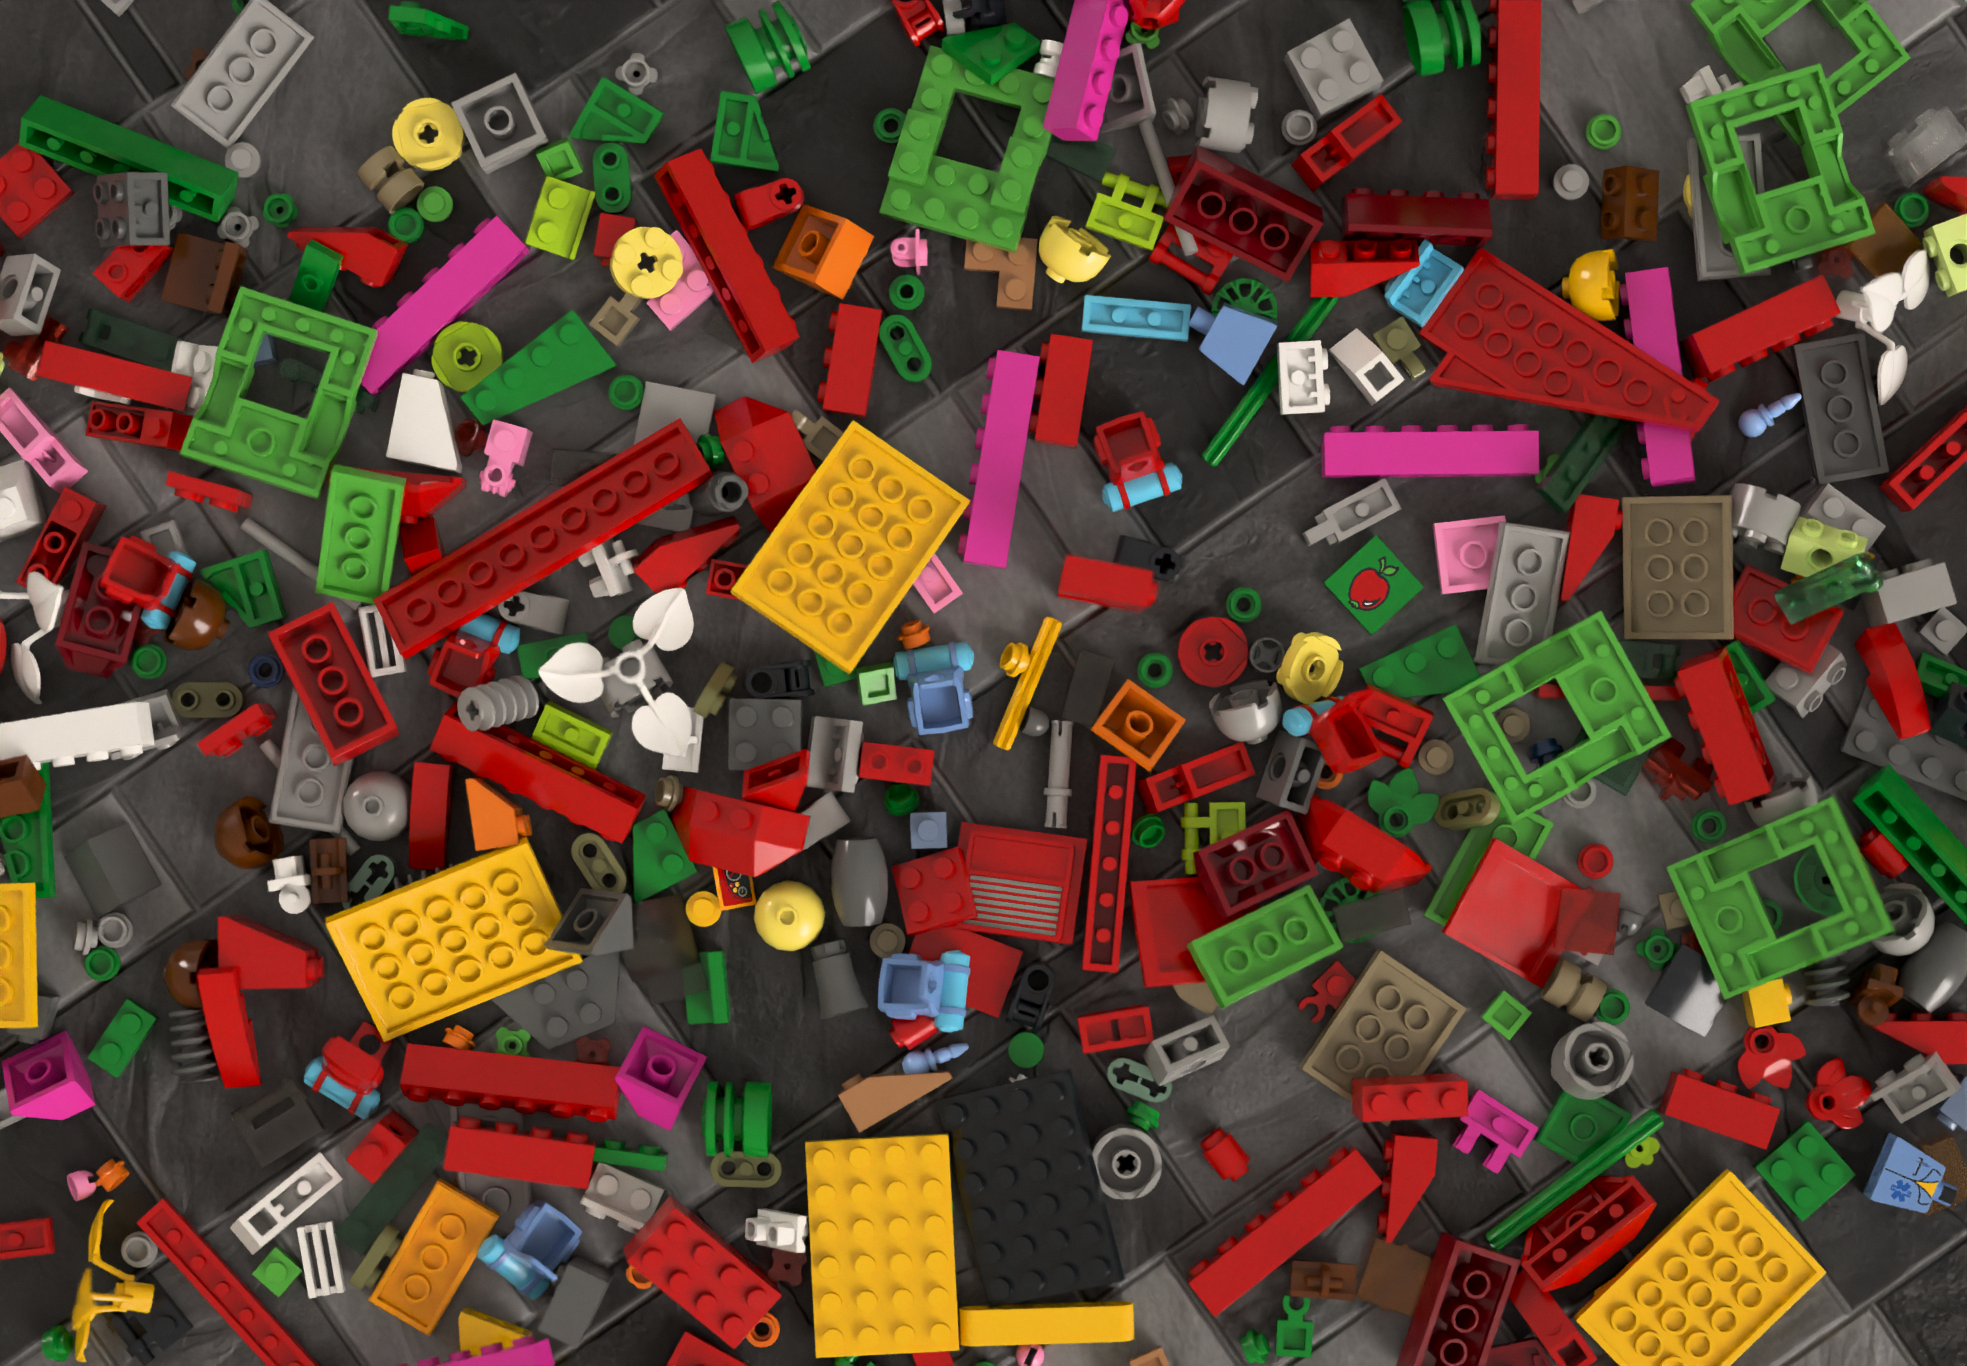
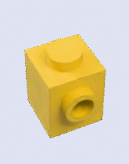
M1776 978L1742 993L1749 1026L1758 1028L1791 1021L1788 1005L1792 1004V995L1789 985L1787 983L1783 984L1782 978Z

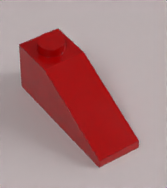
M1582 494L1571 496L1566 531L1571 533L1558 602L1569 601L1613 538L1615 530H1620L1623 512L1622 509H1618L1619 500Z

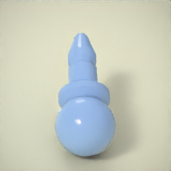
M1801 394L1785 395L1781 400L1768 405V408L1761 403L1758 405V409L1746 410L1738 420L1740 431L1748 437L1761 435L1767 426L1775 425L1773 417H1778L1797 404L1802 397Z
M955 1043L948 1047L937 1049L934 1053L931 1052L929 1047L925 1048L924 1052L912 1051L903 1059V1071L905 1074L926 1073L930 1070L937 1071V1063L941 1064L949 1061L951 1058L959 1057L968 1050L969 1045L967 1043Z

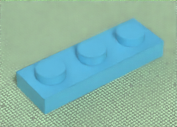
M1085 295L1081 332L1187 342L1191 305Z

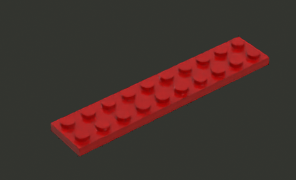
M679 418L373 599L399 653L406 660L705 483L714 474L685 424Z

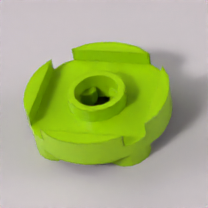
M457 322L446 327L437 336L431 362L436 376L442 383L460 393H466L504 363V352L497 336L487 327L477 323ZM466 348L469 352L476 351L477 356L474 358V365L459 364L458 360L462 358L461 350Z

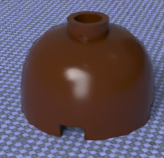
M194 577L193 582L190 581L187 584L176 608V615L173 619V622L176 624L175 626L169 624L165 630L163 642L183 650L192 651L208 647L215 638L221 640L230 624V621L225 619L227 607L221 593L210 584Z
M245 796L232 803L220 813L214 827L215 848L218 854L230 864L240 869H259L273 863V860L279 859L277 855L284 850V839L280 825L269 823L267 815L262 810L267 806L255 797Z
M202 938L189 940L176 947L168 959V963L165 964L163 979L171 996L182 1006L203 1009L197 974L199 969L219 968L218 940Z

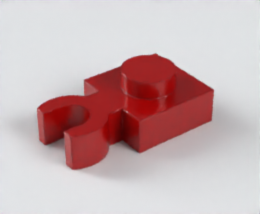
M1335 960L1310 984L1317 993L1314 996L1302 998L1297 1007L1302 1010L1307 1004H1315L1317 1012L1310 1020L1312 1023H1317L1323 1018L1325 1007L1328 1004L1334 1010H1337L1356 980Z

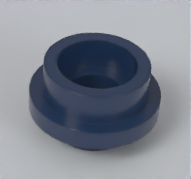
M260 653L251 659L248 665V675L256 686L271 688L282 680L284 668L278 656L272 653ZM264 664L272 666L273 672L269 677H264L261 673V668Z
M1549 738L1529 747L1531 755L1528 758L1531 764L1538 763L1540 767L1556 758L1558 754L1564 752L1562 745H1558L1556 738Z

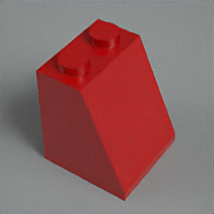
M241 914L218 917L219 968L236 966L239 989L307 988L319 984V977H324V957L319 956V948Z

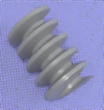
M515 675L510 678H503L499 681H492L465 689L458 698L457 709L463 725L471 732H474L478 728L480 730H489L492 727H500L502 724H511L513 721L534 717L539 709V699L533 684L527 678Z

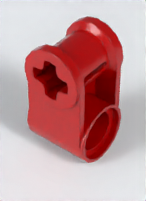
M889 0L900 19L905 33L915 48L927 36L938 30L940 32L946 30L939 13L929 0H911L909 2Z
M782 178L763 186L753 187L733 196L746 230L762 227L778 218L797 212L803 206L805 199L804 192L799 184L789 178ZM784 188H789L791 192H796L791 197L792 203L786 204L784 200L778 199L783 196L782 190Z

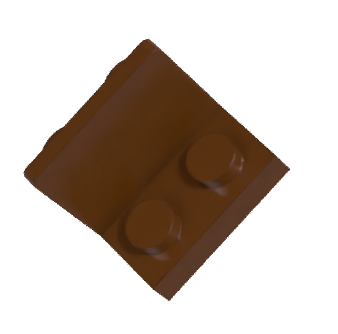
M179 233L161 300L229 319L237 296L248 250L239 244L228 241L223 244Z

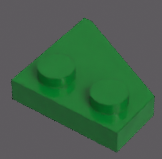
M402 1L400 6L390 5L388 20L399 34L468 41V26L427 9H422V4Z
M1010 23L946 36L942 39L941 49L991 86L1037 54L1040 50L1041 41L1018 24Z
M602 76L569 136L574 139L648 144L665 113Z
M721 91L710 159L711 163L778 174L779 165L775 158L756 96Z
M259 550L200 569L203 577L210 579L219 589L224 600L230 606L237 609L240 618L249 628H257L287 618L268 550Z
M663 809L633 825L634 900L636 904L698 872L694 862L689 861L666 810Z

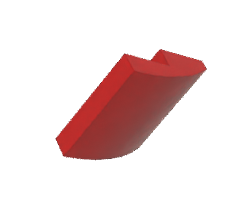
M1941 176L1923 187L1922 195L1932 202L1957 213H1967V177Z

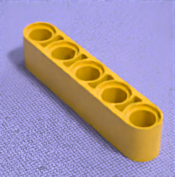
M1129 1301L1007 1304L992 1308L989 1305H975L958 1308L959 1341L962 1346L1125 1342L1135 1339L1133 1302Z

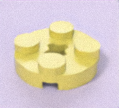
M420 98L408 103L402 109L403 112L393 125L392 137L397 152L412 167L426 171L439 170L447 167L461 156L462 147L465 143V132L455 111L448 104L435 98ZM431 125V128L435 131L438 130V136L430 144L425 139L420 140V134L425 132V126Z
M638 227L626 232L617 240L612 252V258L610 259V271L618 287L629 295L632 294L643 299H652L666 294L675 286L683 273L682 254L679 246L669 234L658 227ZM645 253L647 257L653 256L655 263L652 264L654 270L651 273L646 268L641 270L638 268L637 264L641 262L640 254Z
M1300 632L1296 634L1285 654L1282 666L1277 671V682L1283 686L1289 697L1304 704L1316 703L1313 700H1317L1321 696L1328 697L1337 687L1343 672V661L1338 659L1339 654L1337 651H1341L1340 645L1335 639L1318 632L1308 634ZM1313 664V666H1315V669L1313 672H1309V669Z

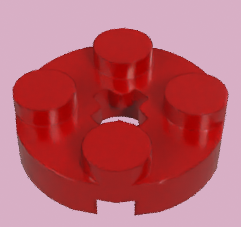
M1208 617L1193 622L1185 629L1179 640L1177 657L1182 671L1191 681L1200 686L1215 688L1232 683L1243 673L1247 665L1249 650L1246 636L1234 622L1226 618ZM1207 643L1211 646L1216 643L1221 645L1222 648L1219 650L1222 658L1219 661L1214 658L1207 661L1204 658L1207 653L1204 646Z

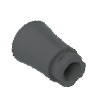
M719 468L711 469L714 475L705 483L689 492L692 508L699 514L708 517L734 511L741 507L745 498L748 497L746 482H743L738 475L724 472ZM722 488H723V490H724L723 496H722V494H721V489H722Z
M837 940L810 948L814 960L812 967L819 996L820 1020L868 1008L869 1006L861 991L853 968L850 953H846L844 940Z

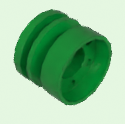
M779 0L771 4L776 16V20L772 22L765 10L761 8L758 10L761 27L757 29L753 27L746 16L724 26L756 95L777 85L774 68L781 66L790 79L795 77L789 62L793 59H796L802 72L811 69L808 61L807 45L798 25Z
M1418 0L1404 4L1403 23L1407 47L1413 68L1419 78L1442 73L1445 55L1448 56L1455 69L1462 68L1463 59H1465L1469 66L1480 63L1481 32L1477 14L1473 9L1471 0H1453V3L1451 0H1439V13L1435 12L1430 0Z
M1814 845L1808 848L1797 862L1794 872L1795 890L1801 901L1812 911L1829 917L1834 916L1844 910L1834 888L1831 887L1830 883L1823 884L1822 877H1825L1827 872ZM1861 854V856H1862V858H1863V860H1864V862H1865V864H1866V867H1867V869H1868V871H1869V873H1870V867L1868 866L1866 860L1864 859L1863 855Z
M709 1081L707 1094L702 1106V1136L706 1145L707 1156L716 1157L719 1140H723L725 1157H731L735 1141H742L745 1157H769L772 1119L771 1082H747L743 1098H736L733 1081L727 1082L725 1097H720L719 1081Z

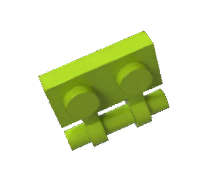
M1106 171L1101 184L1114 189L1112 197L1101 193L1097 194L1085 228L1152 252L1163 223V216L1152 212L1153 206L1157 204L1167 208L1163 193L1159 191L1160 187L1153 184L1146 186L1130 180L1131 176L1123 173L1116 175ZM1124 193L1143 199L1142 208L1123 202Z
M1245 802L1209 803V817H1198V803H1184V817H1181V828H1184L1185 849H1181V860H1185V874H1197L1193 852L1200 850L1199 828H1209V845L1246 829Z

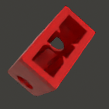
M393 1109L372 1128L347 1157L346 1161L372 1184H377L420 1132ZM390 1127L397 1130L401 1136L393 1132Z

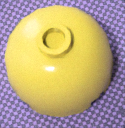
M1052 216L1045 226L1039 241V254L1043 263L1048 267L1045 271L1047 275L1059 283H1064L1066 279L1075 283L1084 282L1095 277L1111 257L1110 254H1107L1109 251L1107 247L1083 228H1080L1079 231L1068 228L1071 221L1059 216Z
M785 880L775 883L761 894L755 905L754 922L758 934L767 944L778 950L796 951L806 948L817 939L824 926L825 910L822 899L812 887L802 882Z

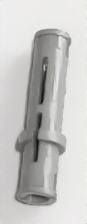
M1051 720L1048 788H1044V795H1047L1046 822L1044 827L1067 829L1068 797H1072V789H1069L1074 722Z

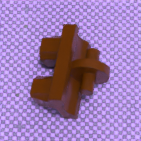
M347 838L310 839L312 904L350 902Z
M1877 963L1873 966L1872 972H1865L1862 975L1860 985L1851 991V996L1848 997L1847 1003L1857 1004L1856 1014L1863 1024L1871 1027L1881 1025L1889 1015V1007L1902 999L1904 988L1895 986L1898 969Z
M1292 1259L1289 1295L1293 1297L1355 1301L1357 1264Z

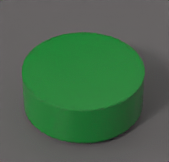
M403 207L391 214L388 220V230L391 235L408 244H413L422 238L425 232V222L416 210Z
M1023 1031L1017 1033L1010 1040L1008 1053L1014 1064L1022 1068H1030L1041 1061L1044 1054V1046L1036 1034Z

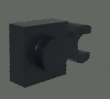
M960 0L963 7L962 10L953 12V17L956 19L971 17L972 26L991 28L1006 24L1005 0Z

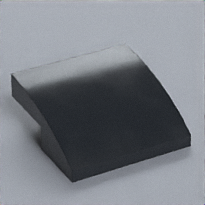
M1680 942L1646 999L1645 1004L1675 1022L1706 1037L1728 999L1724 1000L1706 956Z

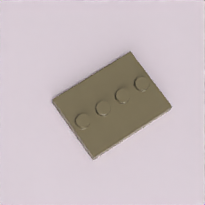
M1732 495L1622 497L1624 639H1734Z
M1377 949L1299 1065V1068L1352 1103V1078L1423 1075L1467 1008L1380 949ZM1379 1121L1387 1127L1391 1123V1121Z

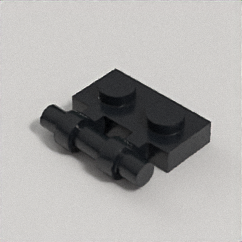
M150 1271L136 1281L154 1285V1295L149 1313L129 1310L127 1312H102V1315L108 1321L107 1327L112 1333L114 1331L118 1333L128 1346L126 1351L132 1358L136 1356L143 1366H146L156 1358L147 1347L149 1344L155 1341L164 1351L194 1327ZM133 1316L138 1319L147 1331L141 1338L127 1322Z

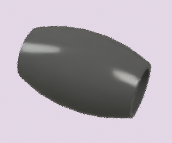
M877 837L838 839L831 864V892L842 926L881 924L887 906L889 887L885 856Z
M1943 921L1934 928L1928 943L1920 950L1910 954L1901 970L1897 986L1904 988L1902 996L1904 1000L1919 1010L1930 1014L1943 1005L1958 990L1967 977V932L1948 921Z

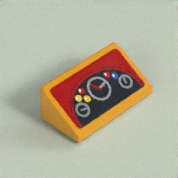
M712 867L720 911L756 905L752 876Z

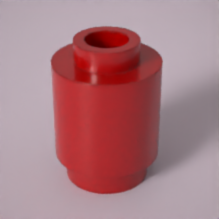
M1875 826L1869 828L1859 837L1858 840L1861 842V845L1858 849L1880 875L1885 874L1889 879H1893L1909 866L1910 863Z
M917 1015L914 1020L894 1018L890 1021L893 1028L889 1030V1033L899 1048L906 1045L909 1050H912L938 1032L937 1027L934 1026V1018L927 1017L926 1015Z
M1222 1127L1211 1132L1199 1143L1203 1149L1202 1155L1223 1181L1230 1178L1234 1182L1249 1170L1246 1164L1251 1158L1230 1132L1226 1133Z

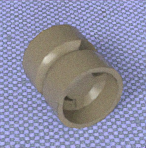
M389 145L372 155L360 167L357 176L370 191H378L377 200L392 214L397 209L405 207L417 197L424 188L425 183L413 169L404 168L405 160L393 146Z
M1562 958L1555 965L1541 991L1540 998L1558 1008L1565 1005L1567 1013L1586 1023L1600 1005L1607 989V982L1591 973L1581 975L1580 967Z

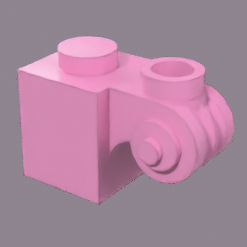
M493 419L484 454L489 459L484 471L481 470L479 479H481L480 485H482L481 491H491L492 494L498 493L502 497H506L511 492L516 483V480L513 479L514 465L524 467L533 432L527 428Z

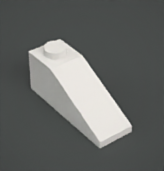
M319 1152L238 1218L230 1229L253 1255L342 1180V1177Z

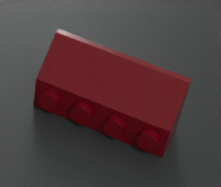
M1197 145L1180 174L1163 220L1289 282L1323 225V211L1321 207Z
M1354 188L1352 193H1346L1343 198L1341 241L1406 239L1417 240V243L1421 245L1426 239L1432 245L1483 247L1491 239L1493 231L1489 199H1479L1480 194L1459 193L1458 198H1445L1444 192L1425 191L1423 192V197L1409 196V191L1388 190L1387 195L1373 194V189Z
M1441 1232L1396 1366H1485L1520 1260L1476 1242Z

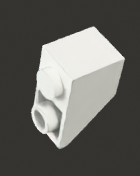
M1357 328L1328 350L1371 406L1405 380L1386 355Z

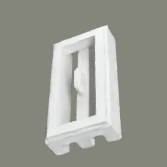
M376 605L358 607L368 670L372 678L407 672L405 659L399 653L393 639L396 666H391L385 625ZM373 612L383 668L377 669L368 613Z
M334 1220L297 1227L309 1299L345 1292L346 1287ZM320 1230H326L335 1280V1285L333 1286L329 1284ZM309 1232H312L321 1288H317L308 1238Z

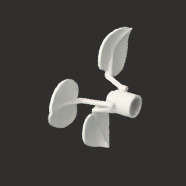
M1924 249L1915 251L1907 259L1901 276L1894 272L1887 273L1861 288L1863 294L1842 290L1836 299L1841 314L1836 316L1837 318L1856 322L1855 328L1864 330L1887 347V351L1882 354L1878 366V406L1884 405L1901 386L1907 371L1908 360L1905 346L1897 345L1895 347V343L1879 332L1884 331L1892 322L1894 311L1899 301L1904 299V307L1912 310L1924 299L1929 287L1931 274L1929 257L1927 256V250ZM1868 321L1871 322L1872 327L1867 325Z
M38 572L29 573L27 579L28 593L3 592L0 590V599H29L33 606L36 621L41 629L22 641L21 645L19 643L12 645L11 667L15 680L23 693L34 703L42 704V701L39 699L41 689L39 666L30 651V645L54 628L60 627L70 589L63 591V587L48 581Z
M683 588L664 590L641 604L634 615L633 630L638 637L649 641L640 650H637L636 653L626 652L620 655L615 666L602 670L603 658L600 652L590 644L577 642L560 649L547 663L540 667V677L555 694L575 703H587L600 697L603 692L601 677L617 674L624 683L637 684L649 705L637 709L633 716L632 731L636 740L643 747L651 751L676 757L682 756L689 745L692 733L689 709L685 702L673 693H664L655 701L653 700L642 681L646 674V666L642 657L654 644L664 651H674L683 647L689 641L693 633L694 622L686 591Z

